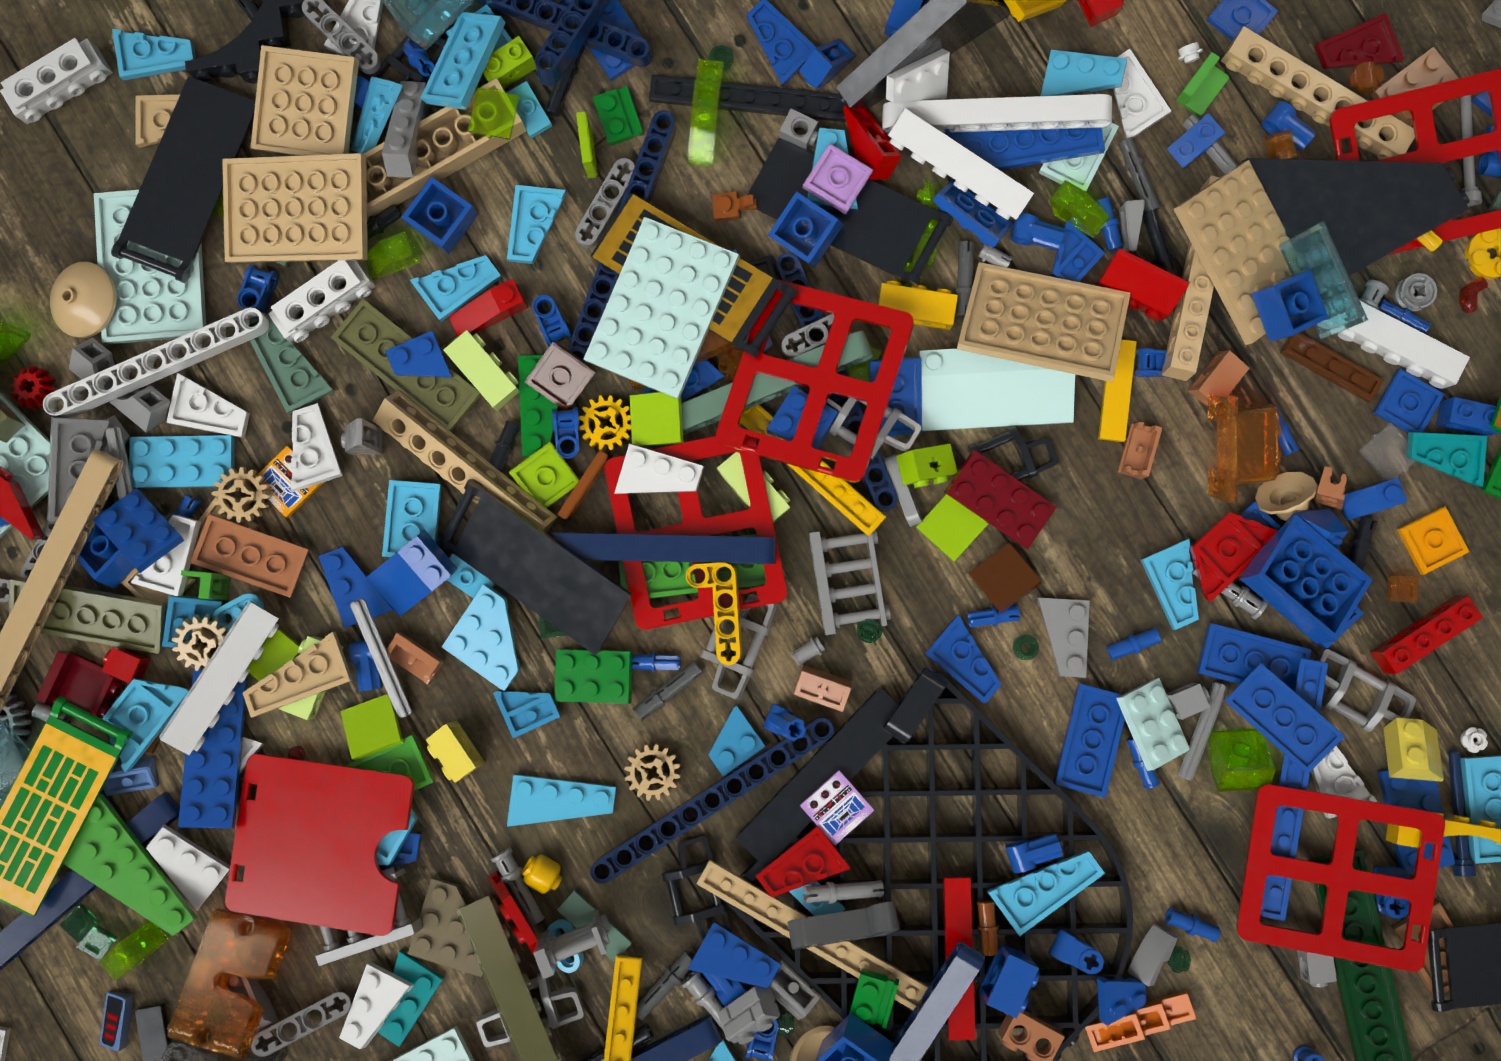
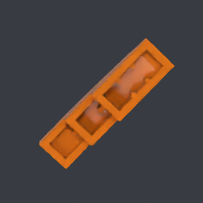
M1186 990L1149 1001L1147 1005L1108 1026L1099 1019L1089 1023L1085 1029L1093 1051L1097 1052L1144 1040L1146 1035L1169 1030L1171 1025L1197 1018Z

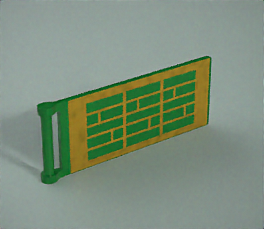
M59 696L56 699L42 731L0 808V902L31 917L37 915L119 756L132 737L133 731L127 728L121 729L69 703V699L63 696ZM65 712L117 738L116 743L113 745L59 717Z

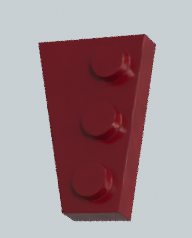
M1386 13L1314 46L1323 69L1398 63L1405 60Z

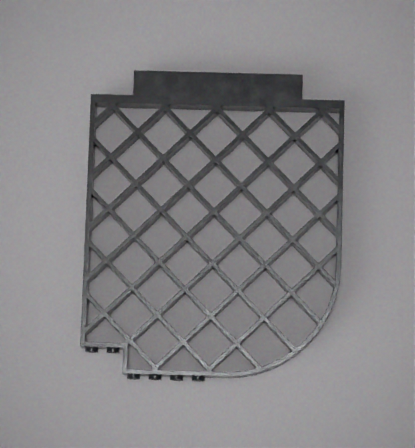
M936 672V674L948 681L940 672ZM949 681L945 688L954 697H938L934 704H962L970 711L971 742L934 743L932 706L925 716L926 743H887L893 736L882 728L898 704L882 688L878 687L832 737L819 748L736 834V839L756 858L740 877L766 891L759 881H754L756 879L755 876L765 869L791 842L795 845L806 835L798 834L812 821L800 804L838 770L850 781L881 749L882 789L856 790L862 797H882L883 834H847L838 843V853L844 859V843H883V880L881 881L884 887V902H891V889H929L930 925H899V930L882 936L885 937V961L891 965L892 936H930V971L903 972L921 982H932L939 972L938 935H945V925H938L937 889H943V879H937L936 842H973L974 879H971V888H974L975 924H972V935H975V950L982 953L981 932L977 929V926L980 925L977 902L983 901V888H994L1017 879L983 878L982 842L1030 841L1055 833L1058 840L1063 841L1064 859L1074 855V841L1098 840L1110 861L1115 877H1099L1087 887H1118L1121 923H1076L1074 896L1065 903V923L1036 924L1020 936L1021 952L1031 958L1030 934H1058L1060 929L1074 936L1076 934L1120 933L1118 946L1110 969H1101L1096 974H1088L1071 964H1066V969L1038 970L1040 973L1038 981H1067L1068 1015L1036 1016L1056 1028H1064L1061 1032L1064 1035V1039L1052 1060L1059 1061L1064 1049L1067 1046H1073L1077 1042L1081 1031L1099 1013L1097 991L1078 1014L1077 981L1097 980L1100 976L1108 980H1114L1115 977L1121 978L1126 966L1132 940L1133 911L1129 885L1122 864L1114 848L1098 826ZM979 721L1000 742H980ZM971 749L972 787L935 788L934 750ZM980 749H1009L1016 756L1017 787H981ZM888 750H926L927 788H889ZM1026 767L1047 787H1026ZM1055 794L1062 801L1063 832H1027V795ZM981 795H1017L1018 832L982 833ZM889 796H927L928 833L890 834ZM935 796H972L973 833H936ZM1073 813L1091 831L1073 832ZM928 842L929 879L891 880L890 843ZM845 871L838 873V880H819L818 882L821 885H825L826 882L844 884L877 880H845ZM1028 871L1019 873V877L1029 874ZM793 896L794 908L799 911V901ZM723 900L812 989L820 994L821 998L843 1020L849 1015L850 1012L847 1010V983H858L859 978L841 968L840 972H809L800 963V949L794 950L793 956L774 938L786 937L785 935L771 927H763L754 917ZM839 900V902L845 907V900ZM997 924L999 925V928L996 929L997 935L1017 934L1011 924ZM985 960L974 978V982H976L977 1017H975V1029H977L978 1061H987L986 1029H999L1006 1017L986 1016L985 1001L978 991L987 972L985 970ZM840 983V1002L822 984ZM1030 987V990L1026 996L1028 997V1003L1025 1008V1011L1032 1014V996ZM892 1006L886 1029L877 1023L874 1025L866 1024L874 1030H886V1038L893 1042L894 1030H901L909 1017L893 1018ZM947 1021L941 1029H948ZM1017 1025V1026L1014 1027V1028H1023V1030H1024V1026H1022V1025ZM940 1031L932 1042V1061H940ZM1023 1051V1061H1031L1026 1057L1027 1053Z

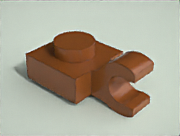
M737 191L712 195L713 214L716 222L741 219L740 211L757 209V199L754 198V195H745L739 198Z

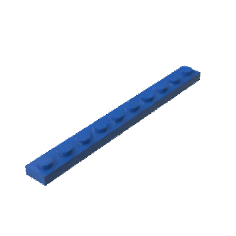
M1300 658L1294 692L1320 713L1328 663ZM1284 754L1279 786L1307 790L1310 773H1305ZM1283 805L1277 807L1270 848L1271 854L1296 858L1304 809ZM1274 875L1266 877L1260 916L1285 921L1292 882L1291 878Z

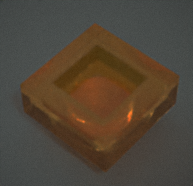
M1291 129L1265 136L1270 159H1288L1297 156Z
M1388 576L1387 602L1418 603V577Z

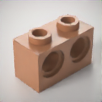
M1025 1010L1022 1013L1019 1012L1017 1019L1007 1014L998 1030L1004 1046L1015 1052L1017 1049L1027 1053L1026 1057L1031 1061H1052L1064 1039V1035L1059 1029ZM1015 1026H1024V1030L1020 1035H1012V1030ZM1039 1039H1047V1044L1045 1047H1035L1036 1042Z

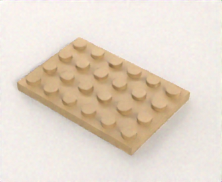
M365 154L223 159L225 262L368 260Z
M1248 160L1173 209L1245 345L1254 343L1266 334L1251 293L1287 276L1306 271L1291 245V240L1286 236L1285 228Z
M979 262L957 350L1112 382L1115 375L1130 292Z

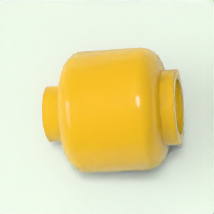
M539 854L536 857L532 856L522 871L524 883L541 894H545L550 889L555 890L562 880V876L559 875L561 867L543 854Z

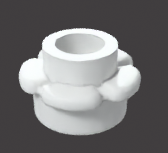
M1198 42L1186 45L1178 50L1180 55L1178 60H1184L1185 64L1200 59L1199 54L1203 52V49H1200Z
M1470 727L1461 734L1460 740L1462 745L1472 753L1484 750L1488 744L1486 740L1487 734L1481 728Z

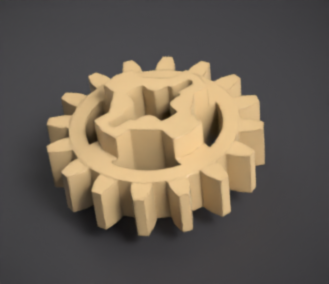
M240 467L239 473L235 468L229 469L230 476L226 473L220 474L223 481L214 482V485L219 489L218 491H213L211 495L218 496V500L214 501L213 505H220L222 507L218 511L219 514L228 513L226 520L231 521L236 517L237 523H243L245 518L248 522L254 521L253 514L261 517L263 513L260 509L269 508V505L265 503V499H270L272 495L265 494V490L269 489L270 485L262 484L265 479L264 476L255 477L256 470L251 469L247 474L246 467ZM234 481V485L227 490L228 485ZM251 482L256 486L257 491L250 486ZM243 492L250 494L251 497L240 498L232 494ZM226 499L233 504V509L229 506ZM256 500L257 502L254 507L249 510V505Z
M198 614L193 617L192 621L186 618L183 621V626L179 625L175 630L178 634L173 636L172 641L178 644L172 648V651L180 652L177 660L185 659V667H189L192 663L195 665V671H198L202 665L206 666L212 657V648L220 645L226 636L224 631L228 626L223 625L220 627L218 625L219 618H216L213 622L210 621L209 614H206L203 620L200 619ZM192 629V637L185 640L187 632Z
M657 743L654 749H650V746L645 744L644 752L637 748L635 750L637 757L629 756L628 760L632 765H627L624 770L630 772V775L625 777V781L632 780L629 789L637 788V797L645 793L647 801L651 799L652 795H655L656 799L660 800L662 792L669 796V787H677V783L673 779L681 777V774L675 772V769L680 767V763H673L676 754L667 755L668 747L661 751ZM647 755H657L655 760L647 762L641 759ZM664 761L669 765L670 776L664 772ZM653 766H656L658 768L656 772L659 774V777L654 775L650 778L648 776L649 771L646 768L651 769ZM636 768L641 772L643 779L641 783L636 777ZM660 783L664 785L657 789H649L650 784Z

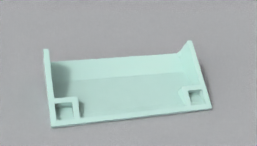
M957 349L923 350L917 354L921 358L922 431L1074 422L1075 374Z

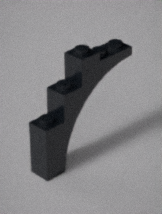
M263 0L255 17L239 36L221 49L204 57L185 61L186 72L191 77L204 82L210 81L215 77L232 78L239 74L245 82L257 84L261 45L278 48L291 46L287 17H303L302 3L304 0Z

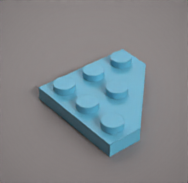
M483 584L442 645V648L495 686L505 691L521 669L515 650L516 642L513 627L510 624L508 614V601L505 596L491 586Z

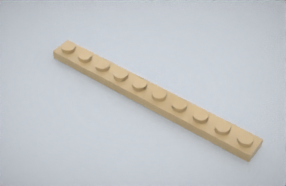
M711 859L696 883L790 938L787 922L809 917L776 897L771 898L768 892ZM852 941L807 948L857 978L860 976L861 969L864 968L887 975L888 979H899L895 1000L914 1010L929 987Z

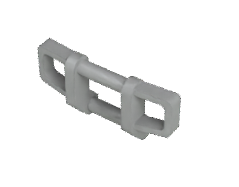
M849 397L842 408L828 398L826 405L838 411V416L828 433L833 436L838 435L854 445L857 434L842 425L857 401L866 406L867 403ZM887 406L884 417L888 418L878 434L871 459L875 457L883 442L903 452H907L920 433L921 425L901 413L900 410L896 408L893 410ZM897 420L914 431L908 443H902L888 436Z
M750 594L745 603L759 600L756 595ZM775 603L767 605L768 611L762 626L745 619L750 609L740 611L741 626L755 631L742 665L739 663L733 665L720 663L715 654L716 638L714 627L705 650H702L700 657L719 664L712 685L714 691L733 699H740L749 678L752 677L754 672L752 667L763 639L769 634V628L777 609ZM725 619L722 622L721 628L723 632L725 630L727 622H732L731 620ZM726 667L743 674L734 693L721 687Z
M1329 649L1319 653L1316 661L1325 662L1326 658H1329L1342 665L1336 681L1326 675L1325 684L1332 689L1324 698L1322 707L1329 711L1334 710L1361 725L1360 728L1367 732H1371L1383 717L1391 721L1395 718L1409 719L1416 702L1414 696L1397 687L1391 681H1383L1358 667L1355 661L1347 659ZM1353 676L1379 690L1373 707L1366 716L1339 702L1346 693ZM1393 694L1405 702L1401 716L1387 710Z
M541 973L537 974V977L529 979L531 988L528 991L539 988L547 1017L541 1019L542 1024L546 1022L548 1027L555 1029L561 1027V1025L583 1018L584 1007L576 987L551 992L549 979H543ZM572 997L577 1011L559 1017L554 1000ZM497 1009L480 1015L477 1020V1028L485 1047L510 1042L507 1032L493 1037L487 1034L484 1023L500 1017Z

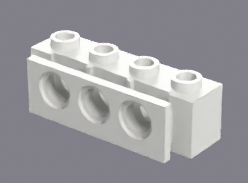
M74 38L0 82L3 86L0 92L13 114L24 123L29 124L40 120L42 115L60 108L64 102L72 97L83 94L92 85L103 82L113 72L100 50L86 38L79 43Z
M338 260L271 306L273 311L268 313V315L286 340L298 343L305 340L309 336V332L316 327L321 328L330 322V318L335 314L347 311L351 307L350 304L357 299H364L369 296L376 285L358 260ZM346 283L344 289L340 290L341 286ZM325 297L324 302L320 304L321 299ZM304 312L303 316L299 319V315Z

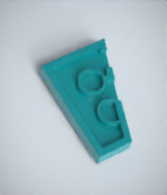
M1408 432L1406 458L1477 487H1483L1487 436Z
M402 949L398 953L393 973L413 983L414 986L409 992L405 993L400 1000L401 1003L388 1015L384 1025L377 1032L398 1047L403 1043L445 978L413 956L408 955Z

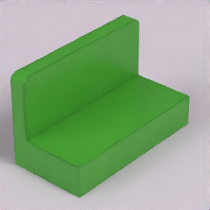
M1213 52L1203 62L1175 100L1198 117L1202 116L1229 79L1227 74L1214 66L1220 57Z
M181 570V576L201 577L198 598L228 600L230 576Z

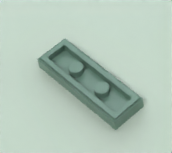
M576 889L557 909L576 928L592 923L593 913L595 910H598ZM608 919L611 927L610 930H607L610 943L607 944V953L605 955L615 963L616 955H622L633 941Z

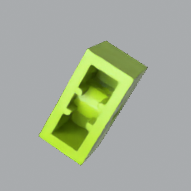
M518 36L492 52L482 75L487 83L497 78L502 88L505 89L535 70L536 66L533 56Z
M951 444L915 449L896 456L903 486L914 484V488H920L930 485L929 481L932 480L934 485L949 481L948 476L957 473Z

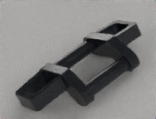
M433 2L428 3L417 20L410 26L411 30L393 53L391 55L388 54L384 58L379 70L371 76L381 78L391 67L404 77L401 81L425 82L427 84L426 80L429 76H422L400 62L405 55L403 49L406 46L404 43L407 41L409 43L415 42L420 36L437 49L429 59L435 66L446 44L444 40L447 36L446 31L451 29L453 25L451 16ZM432 13H437L446 20L437 36L423 26Z
M1015 426L1008 428L1006 433L978 445L974 443L968 446L969 453L972 450H976L982 455L989 450L1012 441L1023 465L1022 469L1010 473L1017 480H1022L1026 477L1030 479L1037 476L1038 473L1058 464L1057 455L1049 438L1043 437L1025 443ZM1045 444L1050 460L1035 467L1028 448Z
M699 835L680 841L677 847L681 868L669 870L661 874L663 882L667 884L675 914L673 916L674 924L681 925L695 922L703 941L706 933L701 920L721 914L724 928L732 932L727 914V904L713 893H711L714 905L696 911L684 912L676 880L702 873L710 859L714 862L716 861L712 857L706 836ZM702 842L707 861L687 866L684 848L687 845Z

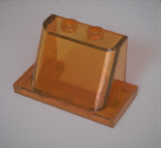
M1219 393L1208 394V420L1217 422V470H1208V496L1227 503L1238 502L1239 486L1276 480L1278 463L1281 460V452L1278 448L1281 425L1278 422V410L1274 404L1238 405V397Z

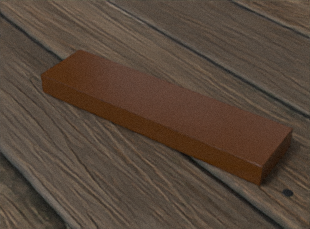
M1301 332L1288 337L1280 351L1284 356L1368 403L1373 401L1384 379Z

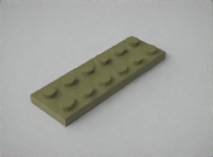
M364 299L359 302L331 336V339L396 391H400L450 432L454 430L482 395L451 369L453 377L450 379L444 377L428 378L395 375L385 350L413 338Z
M15 576L9 579V614L28 578ZM64 585L41 633L160 654L164 651L162 642L166 619V603Z

